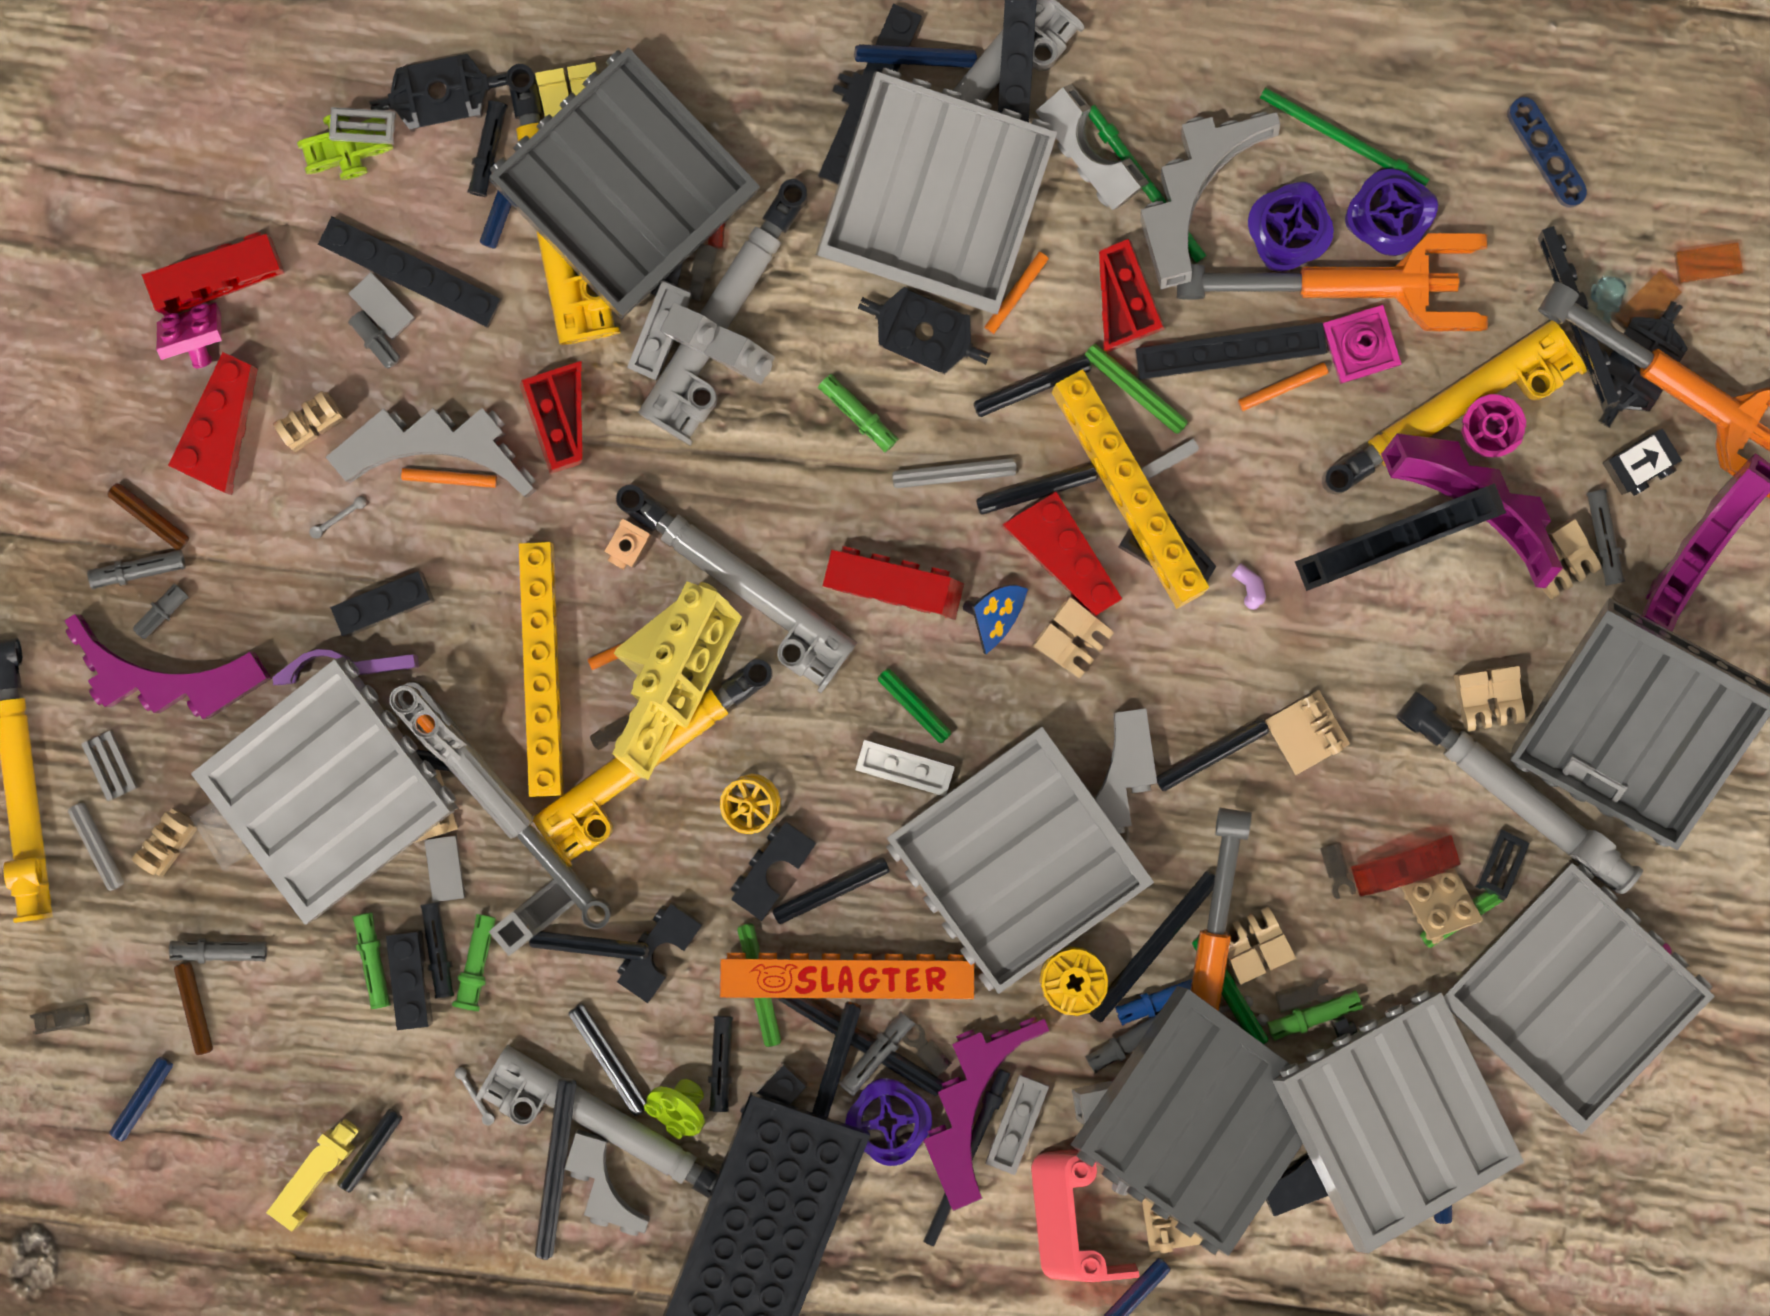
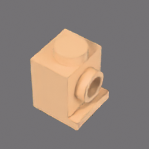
M622 518L619 527L604 551L610 555L607 561L623 570L626 565L634 568L652 535ZM623 540H629L632 544L631 549L627 552L620 549V543Z

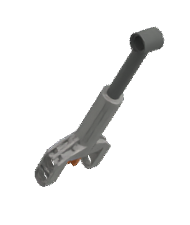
M410 682L395 688L389 698L390 705L395 713L423 745L445 763L510 839L518 836V839L580 908L584 924L592 929L604 927L609 922L611 916V907L608 902L601 898H595L531 825L534 817L468 743L450 716L421 684ZM405 690L413 695V705H408L404 701L403 695ZM397 694H398L399 704H400V706H401L402 708H400V707L396 704L395 698H396V695H397ZM594 905L601 906L605 911V918L597 922L591 920L588 916V909Z

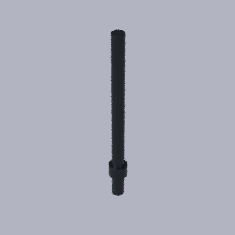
M999 1069L990 1091L986 1090L982 1099L984 1105L972 1130V1161L995 1109L999 1110L1004 1099L1002 1093L1011 1073L1003 1069ZM945 1193L923 1240L924 1243L933 1247L951 1210Z

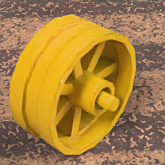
M752 773L742 775L728 785L722 793L720 800V809L724 820L731 828L745 834L762 831L776 820L781 807L778 789L772 781L762 775ZM745 783L756 786L753 793L750 794ZM737 784L743 797L732 794V790ZM761 789L768 798L763 799L761 794H759ZM731 801L738 803V810L736 812L733 810ZM770 804V815L763 811L760 806ZM754 813L764 821L763 824L754 825ZM738 815H747V823L740 819Z

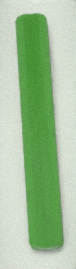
M1097 344L1091 345L1086 351L1085 356L1088 357L1095 367L1174 433L1179 434L1185 428L1188 421Z
M752 923L740 925L737 931L742 952L746 953V959H758L760 949L754 925ZM754 998L764 1045L766 1047L779 1045L781 1037L772 999Z

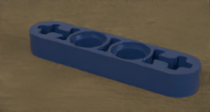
M1528 97L1516 99L1507 111L1509 122L1557 201L1566 208L1578 206L1585 200L1587 195L1585 183L1537 104ZM1517 105H1520L1521 108L1528 107L1530 110L1527 114L1529 122L1532 123L1536 119L1539 124L1532 126L1525 132L1523 128L1528 123L1524 117L1517 118L1515 115L1519 110ZM1534 131L1544 132L1547 137L1545 147L1537 148L1531 143V134ZM1550 158H1558L1562 161V173L1557 175L1548 171L1547 162ZM1569 173L1571 178H1568L1566 182L1571 189L1574 187L1578 189L1579 192L1575 195L1577 200H1574L1572 197L1567 199L1564 195L1567 191L1566 185L1562 182L1558 186L1555 181L1562 179Z

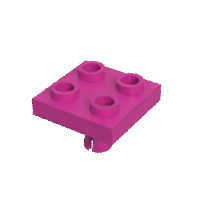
M217 302L210 305L199 304L193 307L191 311L179 315L177 313L168 314L160 321H157L156 350L161 360L188 352L192 365L196 369L203 368L212 362L206 346L222 341L221 312Z
M1383 305L1323 323L1324 335L1340 384L1402 365Z

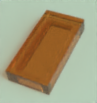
M1739 243L1674 253L1679 284L1743 274Z
M1659 270L1614 316L1626 328L1630 323L1631 317L1656 319L1682 291Z

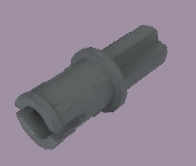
M363 310L350 318L348 324L365 342L364 347L366 349L370 348L385 368L389 369L395 366L400 360V355L384 337L385 332L383 330L379 331Z
M174 583L155 603H151L153 607L134 625V632L142 639H146L165 619L170 621V616L189 596Z

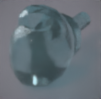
M1613 276L1601 277L1597 284L1592 285L1590 292L1592 301L1598 303L1597 310H1604L1603 321L1609 325L1612 312L1620 311L1626 290V283L1622 279Z

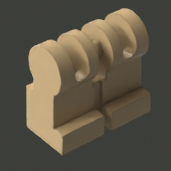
M321 391L312 400L301 404L305 412L304 414L301 410L297 412L292 410L285 418L273 423L282 440L295 453L319 437L312 426H315L319 433L324 434L346 419L329 392L324 393Z
M1568 519L1547 533L1559 560L1565 559L1569 572L1579 582L1586 579V574L1581 567L1582 561L1593 574L1601 569V564L1590 548L1588 540L1576 519ZM1562 568L1555 578H1557L1564 589L1569 590L1573 587L1567 570ZM1554 579L1546 588H1542L1551 600L1560 595Z
M1067 597L1051 619L1059 625L1058 628L1048 623L1032 644V647L1080 679L1085 672L1074 664V657L1078 656L1090 665L1094 659L1088 655L1085 648L1082 646L1079 648L1072 643L1073 639L1078 636L1084 641L1083 644L1086 647L1094 648L1100 652L1103 646L1093 639L1092 633L1097 631L1105 638L1110 639L1114 632L1073 598Z
M1509 665L1486 669V671L1478 670L1453 674L1461 706L1462 720L1467 732L1476 730L1475 715L1478 712L1483 728L1492 727V710L1488 705V699L1494 698V714L1499 726L1507 725V709L1509 707L1515 724L1525 722V709L1520 685V666Z
M175 807L171 808L170 811H165L160 823L152 829L153 835L150 839H145L142 843V848L134 854L131 860L152 875L155 873L158 876L165 875L181 853L178 850L186 846L200 825Z
M1269 907L1261 909L1266 923L1263 929L1259 927L1253 914L1246 917L1249 923V931L1251 935H1255L1258 944L1252 947L1247 939L1249 935L1242 928L1239 921L1232 923L1237 935V941H1230L1228 960L1240 985L1266 973L1262 963H1265L1268 970H1273L1296 959Z

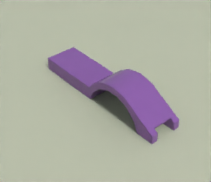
M316 649L304 653L272 677L273 685L296 683L298 673L305 664L317 657L328 656L335 659L344 657L346 660H351V658L333 650ZM414 654L353 662L359 669V675L419 667L418 656Z

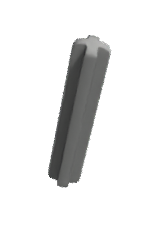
M78 803L68 809V813L106 888L111 891L121 887L124 884V880L86 805Z

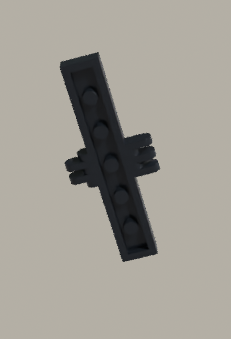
M893 3L875 45L910 47L922 16ZM867 63L862 75L853 72L852 77L839 73L837 80L848 86L844 88L835 84L832 91L843 96L841 102L849 106L819 172V178L838 186L874 72L882 73L883 68L899 72L902 64Z

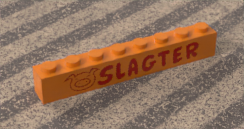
M727 953V959H720L719 997L974 999V964L970 965L963 955L948 954V961H935V954H916V960H904V954H885V960H872V954H853V960H841V954L822 953V960H809V953H790V960L777 959V953H758V959H746V953Z

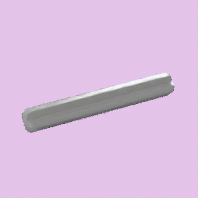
M1010 458L894 471L892 478L894 488H905L1014 476L1017 469L1015 459Z

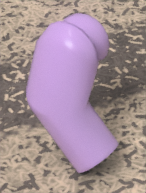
M1240 563L1231 576L1246 586L1247 596L1244 599V604L1249 609L1256 610L1260 605L1264 604L1266 599L1263 580Z

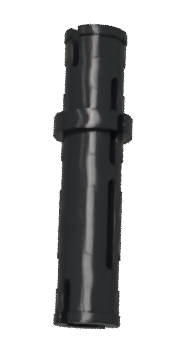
M488 101L477 155L472 158L471 162L474 168L469 189L467 190V193L475 196L487 197L490 175L492 174L490 169L495 164L494 161L504 118L508 109V105L502 102Z
M440 902L420 905L430 962L427 965V969L432 974L435 999L454 996L450 967H453L452 961L448 960ZM432 920H434V923H435V929H436V935H437V941H438V948L435 947L434 936H433V930H432V923H431ZM437 953L440 954L443 980H440Z
M713 1016L711 1075L708 1076V1083H711L709 1111L729 1112V1086L733 1083V1077L730 1076L733 1017ZM722 1034H723V1048H722V1060H721V1046H722Z

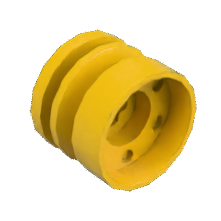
M1067 946L1048 958L1040 970L1039 982L1044 997L1054 1009L1065 1015L1079 1016L1090 1013L1101 1004L1107 994L1108 977L1105 967L1092 952L1083 947ZM1074 974L1077 978L1082 976L1083 980L1079 982V989L1075 990L1072 986L1066 987V984L1070 982L1068 976Z

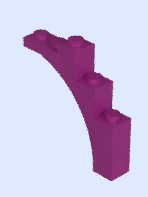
M1397 433L1381 453L1391 478L1427 486L1453 499L1495 483L1506 513L1486 522L1493 526L1516 550L1525 562L1535 587L1546 588L1562 570L1563 567L1545 529L1551 519L1541 497L1510 493L1500 469L1469 465L1458 441Z
M1754 453L1711 500L1703 519L1682 540L1674 559L1652 581L1645 597L1648 599L1642 616L1673 632L1682 610L1708 569L1745 520L1770 493L1769 462Z
M74 614L64 620L68 626V629L65 631L74 645L77 646L79 644L85 653L82 656L85 664L92 672L97 671L98 673L88 680L92 687L89 689V693L98 705L103 704L104 707H113L139 690L141 694L138 695V699L147 711L152 710L153 713H161L188 696L190 700L187 701V705L195 717L201 716L202 719H210L272 679L255 652H248L231 663L204 672L190 674L156 672L135 665L110 651L99 642L83 615Z
M1036 1016L1019 1023L1021 1029L1010 1034L1008 1029L999 1031L990 1036L992 1041L986 1043L982 1032L975 1034L972 1029L956 1036L958 1042L952 1044L967 1080L961 1082L960 1078L956 1077L942 1083L943 1090L939 1091L938 1094L952 1128L946 1129L944 1124L927 1131L929 1138L923 1141L953 1211L983 1199L975 1178L971 1151L972 1127L980 1097L996 1069L1010 1053L1021 1044L1050 1032L1045 1019L1038 1021Z

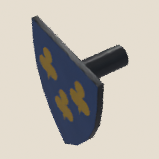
M1015 584L1003 585L992 589L976 602L967 600L963 604V611L974 615L984 654L990 652L1007 635L1023 607L1028 591L1027 588Z

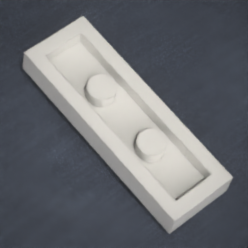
M864 740L855 770L946 796L955 767Z

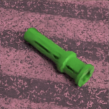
M476 914L464 972L458 975L460 985L457 998L452 1002L454 1007L480 1011L478 1001L481 988L486 984L483 973L492 936L489 931L494 927L495 917Z

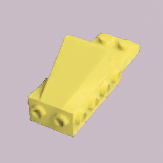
M687 581L677 601L617 647L614 652L637 675L630 694L638 700V703L630 712L629 721L622 735L617 738L612 754L637 776L649 780L676 724L687 728L742 618L729 604V601L724 599L717 592L716 588L707 583L700 582L699 585ZM693 676L691 681L687 680L689 677Z

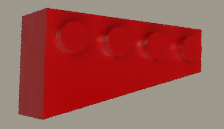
M261 232L252 233L245 236L242 242L233 245L232 243H227L216 247L212 252L195 255L184 261L141 274L155 311L164 316L172 313L179 314L199 304L208 303L284 274L285 272L272 238L267 234L262 235Z
M222 352L168 464L169 467L217 490L232 495L233 481L240 459L239 452L246 430L245 424L253 396L257 368Z
M1054 492L1002 524L1001 527L1093 616L1098 615L1122 600L1121 595L1057 492Z
M842 546L841 552L831 549L823 587L867 599H877V601L896 606H907V608L928 614L932 612L945 618L956 620L964 583L949 577L950 571L932 567L931 572L919 570L920 564L905 560L901 561V565L889 563L890 557L872 553L870 559L860 556L861 551L845 546Z

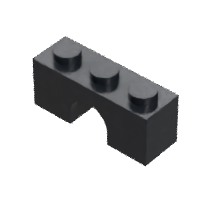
M417 571L330 608L343 637H350L377 626V623L399 614L411 612L433 603L435 600L424 573Z
M787 821L783 826L778 823L774 826L767 836V839L771 841L764 852L760 849L757 850L748 863L753 867L748 876L745 878L743 875H740L730 889L735 893L731 900L761 921L781 895L767 881V870L770 865L778 861H785L799 869L817 844L816 841Z
M673 902L668 908L665 905L661 906L652 919L657 923L651 933L644 931L637 941L649 945L647 960L625 959L616 971L621 975L617 983L646 1003L650 1002L668 976L654 963L653 955L657 946L670 943L685 951L704 924Z
M423 931L391 933L386 936L396 1028L397 1030L429 1027L433 1024L430 992L426 990L424 979V962L426 957Z

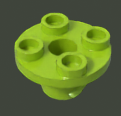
M682 1079L674 1089L655 1087L649 1093L647 1102L644 1105L645 1111L665 1125L666 1131L672 1137L681 1139L683 1135L695 1136L699 1134L705 1124L703 1114L698 1108V1105L704 1098V1093L695 1082Z

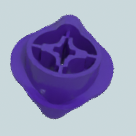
M1396 169L1381 170L1371 175L1364 182L1357 195L1351 200L1345 215V224L1348 230L1358 239L1370 245L1377 252L1389 256L1402 255L1412 250L1420 242L1426 230L1432 225L1438 211V200L1428 188L1412 179L1408 174ZM1381 190L1380 207L1370 211V201L1373 194ZM1397 192L1405 196L1409 202L1402 201ZM1389 208L1392 212L1400 213L1394 217L1392 213L1383 212ZM1413 214V223L1407 234L1402 235L1403 218ZM1374 222L1382 224L1386 233L1378 229Z
M1309 182L1291 183L1261 196L1253 204L1248 216V230L1254 240L1257 252L1264 264L1272 271L1292 270L1306 262L1319 258L1329 248L1333 239L1334 229L1332 220L1327 213L1321 195ZM1280 206H1293V209L1288 213H1271L1273 209ZM1302 210L1311 217L1315 229H1312L1311 224L1303 220ZM1295 216L1294 229L1286 238L1287 225ZM1266 224L1270 225V229L1276 231L1279 235L1278 244L1270 237ZM1306 239L1311 241L1306 246L1300 248H1287L1289 243L1294 240L1304 242Z
M881 1078L871 1082L864 1088L860 1097L849 1109L845 1124L866 1131L875 1129L882 1131L885 1135L888 1149L880 1148L868 1140L864 1152L882 1165L897 1166L910 1160L923 1140L927 1138V1131L931 1130L932 1114L925 1100L910 1091L904 1084L894 1079ZM890 1095L897 1096L907 1102L913 1114H896L890 1102ZM880 1097V1115L876 1119L863 1121L867 1107ZM886 1105L891 1118H897V1124L892 1125V1139L887 1127L880 1124V1121L884 1120L885 1114H887ZM915 1123L914 1131L909 1140L902 1146L897 1147L898 1129L903 1125Z

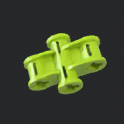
M331 114L323 118V122L325 125H328L329 131ZM338 116L337 121L349 122L351 117ZM371 118L361 123L385 124L386 121L381 118ZM341 129L342 133L374 135L375 132V135L386 136L385 131ZM329 132L311 136L297 142L298 148L303 151L307 167H305L306 174H315L340 166L342 172L339 176L341 180L354 179L365 175L368 171L367 167L362 165L361 159L383 154L393 149L392 144L332 141L329 139Z

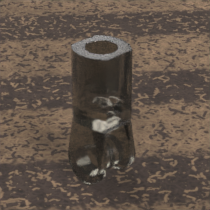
M86 1003L29 1015L30 1019H34L35 1031H33V1035L89 1025L91 1021L89 1008ZM53 1015L54 1027L48 1028L46 1016Z

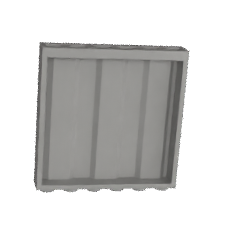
M883 68L882 73L874 72L815 255L998 315L1057 132L1050 130V123L1038 119H1033L1032 124L1020 120L1022 114L1012 110L1003 109L1002 113L990 110L992 104L974 98L972 103L960 100L962 94L946 88L943 89L942 93L930 90L932 84L913 78L912 83L901 80V73L887 68Z
M344 657L331 661L191 773L305 925L316 920L458 809L454 803L456 801L454 794L446 786H441L435 778L436 771L432 765L426 760L422 761L416 753V744L409 736H403L397 728L398 721L390 711L384 710L377 701L379 697L376 691L370 685L363 683L358 676L360 672L357 666L351 660H346Z
M1043 727L1037 729L887 837L890 844L886 848L896 862L900 859L903 860L908 867V870L904 873L915 888L921 885L927 894L923 899L933 913L939 910L946 920L942 923L943 928L952 939L955 937L959 938L964 945L960 949L963 956L970 965L975 962L983 972L979 975L981 981L989 991L995 988L998 994L1154 883Z
M1572 863L1443 997L1450 1011L1579 1134H1583L1715 996L1710 992L1713 987L1706 979L1699 974L1694 977L1686 970L1689 964L1679 954L1674 952L1670 955L1662 947L1665 942L1652 930L1647 933L1638 925L1641 919L1632 910L1627 908L1623 911L1615 903L1618 898L1607 887L1603 886L1600 889L1591 881L1594 875L1582 864L1576 867Z
M1423 990L1411 997V1003L1405 1006L1399 1004L1386 1010V1017L1379 1021L1372 1019L1361 1024L1359 1032L1352 1036L1345 1034L1332 1041L1334 1046L1325 1051L1321 1048L1311 1052L1306 1056V1062L1300 1065L1294 1063L1280 1070L1281 1076L1272 1080L1357 1252H1372L1524 1163L1441 992Z

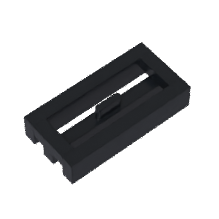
M1501 829L1495 837L1475 887L1480 890L1483 888L1487 890L1486 893L1490 895L1495 894L1498 896V899L1504 901L1508 897L1530 843ZM1506 840L1507 844L1504 848V851L1494 872L1492 880L1489 883L1487 882L1488 876L1494 865L1503 841ZM1516 845L1518 850L1503 886L1499 888L1497 887L1513 846Z

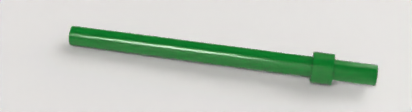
M1266 87L1263 90L1260 99L1383 168L1400 170L1425 187L1429 182V178L1409 168V163L1400 158L1397 160L1393 159Z
M1095 104L1091 106L1088 117L1100 131L1098 135L1104 144L1108 143L1121 161L1129 158L1149 182L1142 190L1152 203L1157 201L1168 203L1118 136L1120 132L1113 122L1109 124ZM1188 231V252L1198 263L1207 255Z

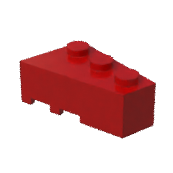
M1127 239L1100 250L1099 263L1104 351L1108 353L1163 331L1166 328L1132 242Z
M582 361L523 379L519 385L550 474L580 465L582 462Z

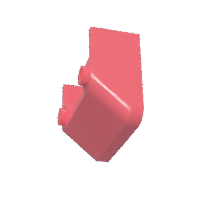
M1077 1149L1049 1151L1038 1154L1032 1161L1031 1173L1040 1264L1044 1274L1051 1279L1080 1282L1140 1278L1139 1270L1135 1263L1106 1266L1104 1257L1098 1251L1091 1249L1079 1250L1073 1188L1085 1187L1094 1181L1097 1174L1096 1163L1091 1167L1077 1157L1079 1153Z

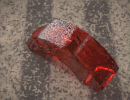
M1447 835L1400 852L1361 862L1351 866L1359 896L1361 897L1446 872L1445 870L1461 865L1452 835Z

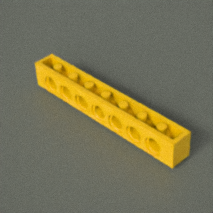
M1082 369L1056 383L1051 392L1176 609L1203 595L1210 587L1084 370Z
M551 542L519 543L529 797L564 795L554 544Z

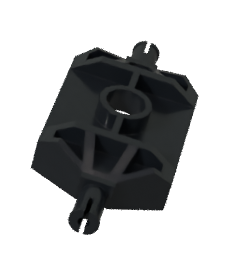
M468 54L396 68L393 76L391 93L385 98L369 100L371 110L383 111L395 110L411 132L416 131V128L474 116L481 118L488 91H490V88L508 86L506 81L507 73L504 72L487 77L486 74H482ZM435 83H443L446 86V93L440 99H434L429 94L430 87Z
M906 287L898 291L885 304L881 303L879 305L862 297L861 303L858 306V309L876 316L880 347L945 375L963 358L967 359L970 357L986 365L991 352L989 353L973 346V343H971L970 315L961 314L911 292ZM920 324H928L933 329V336L927 341L919 340L915 335V329Z
M1674 301L1670 302L1663 316L1659 319L1631 317L1628 321L1630 323L1623 333L1652 352L1655 349H1659L1679 363L1688 350L1684 340L1673 328L1675 326L1673 322L1683 308ZM1614 350L1609 356L1611 367L1608 370L1612 380L1616 379L1618 381L1622 396L1619 397L1620 402L1617 406L1604 411L1598 420L1599 423L1604 424L1608 428L1611 427L1619 411L1622 412L1624 409L1651 411L1663 389L1641 376L1633 362Z

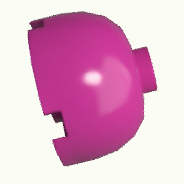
M1489 394L1478 398L1466 409L1462 418V435L1465 443L1475 453L1484 457L1499 458L1509 454L1522 443L1526 427L1525 415L1522 408L1509 397Z

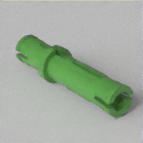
M832 373L817 387L860 428L859 432L862 435L866 434L884 453L890 450L899 440L879 420L880 417L876 413L872 414Z
M373 912L352 916L358 941L356 950L360 951L370 1008L377 1009L390 1006L391 1002L379 949L382 945L381 940L377 939Z
M1353 990L1350 993L1301 1011L1299 1008L1294 1009L1290 1015L1268 1021L1267 1026L1270 1028L1269 1032L1273 1041H1277V1039L1299 1031L1303 1034L1310 1027L1361 1010L1363 1006L1360 1003L1361 1000L1357 991Z

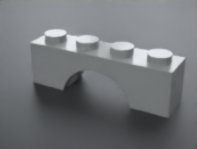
M1072 84L1065 86L1035 111L1040 117L1038 120L1051 124L1050 130L1057 132L1056 139L1059 141V149L1066 157H1071L1078 165L1077 171L1086 182L1092 183L1098 191L1096 195L1100 202L1106 207L1110 206L1112 210L1117 209L1149 184V182L1130 158L1122 161H1110L1100 157L1092 150L1085 134V124L1091 108Z

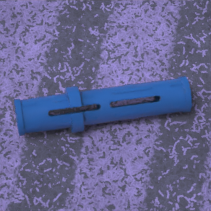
M1192 979L1149 995L1147 993L1140 994L1141 998L1115 1006L1121 1025L1123 1026L1145 1016L1149 1018L1154 1017L1156 1012L1161 1011L1177 986L1190 990Z

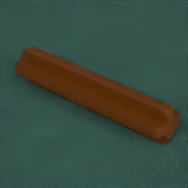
M115 483L109 489L107 495L110 499L176 550L185 547L189 540L188 536L124 486Z
M190 962L178 964L174 967V972L195 1054L203 1055L210 1053L213 1050L192 964Z

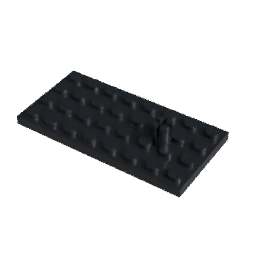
M750 1092L663 1316H799L870 1138V1133L866 1130Z

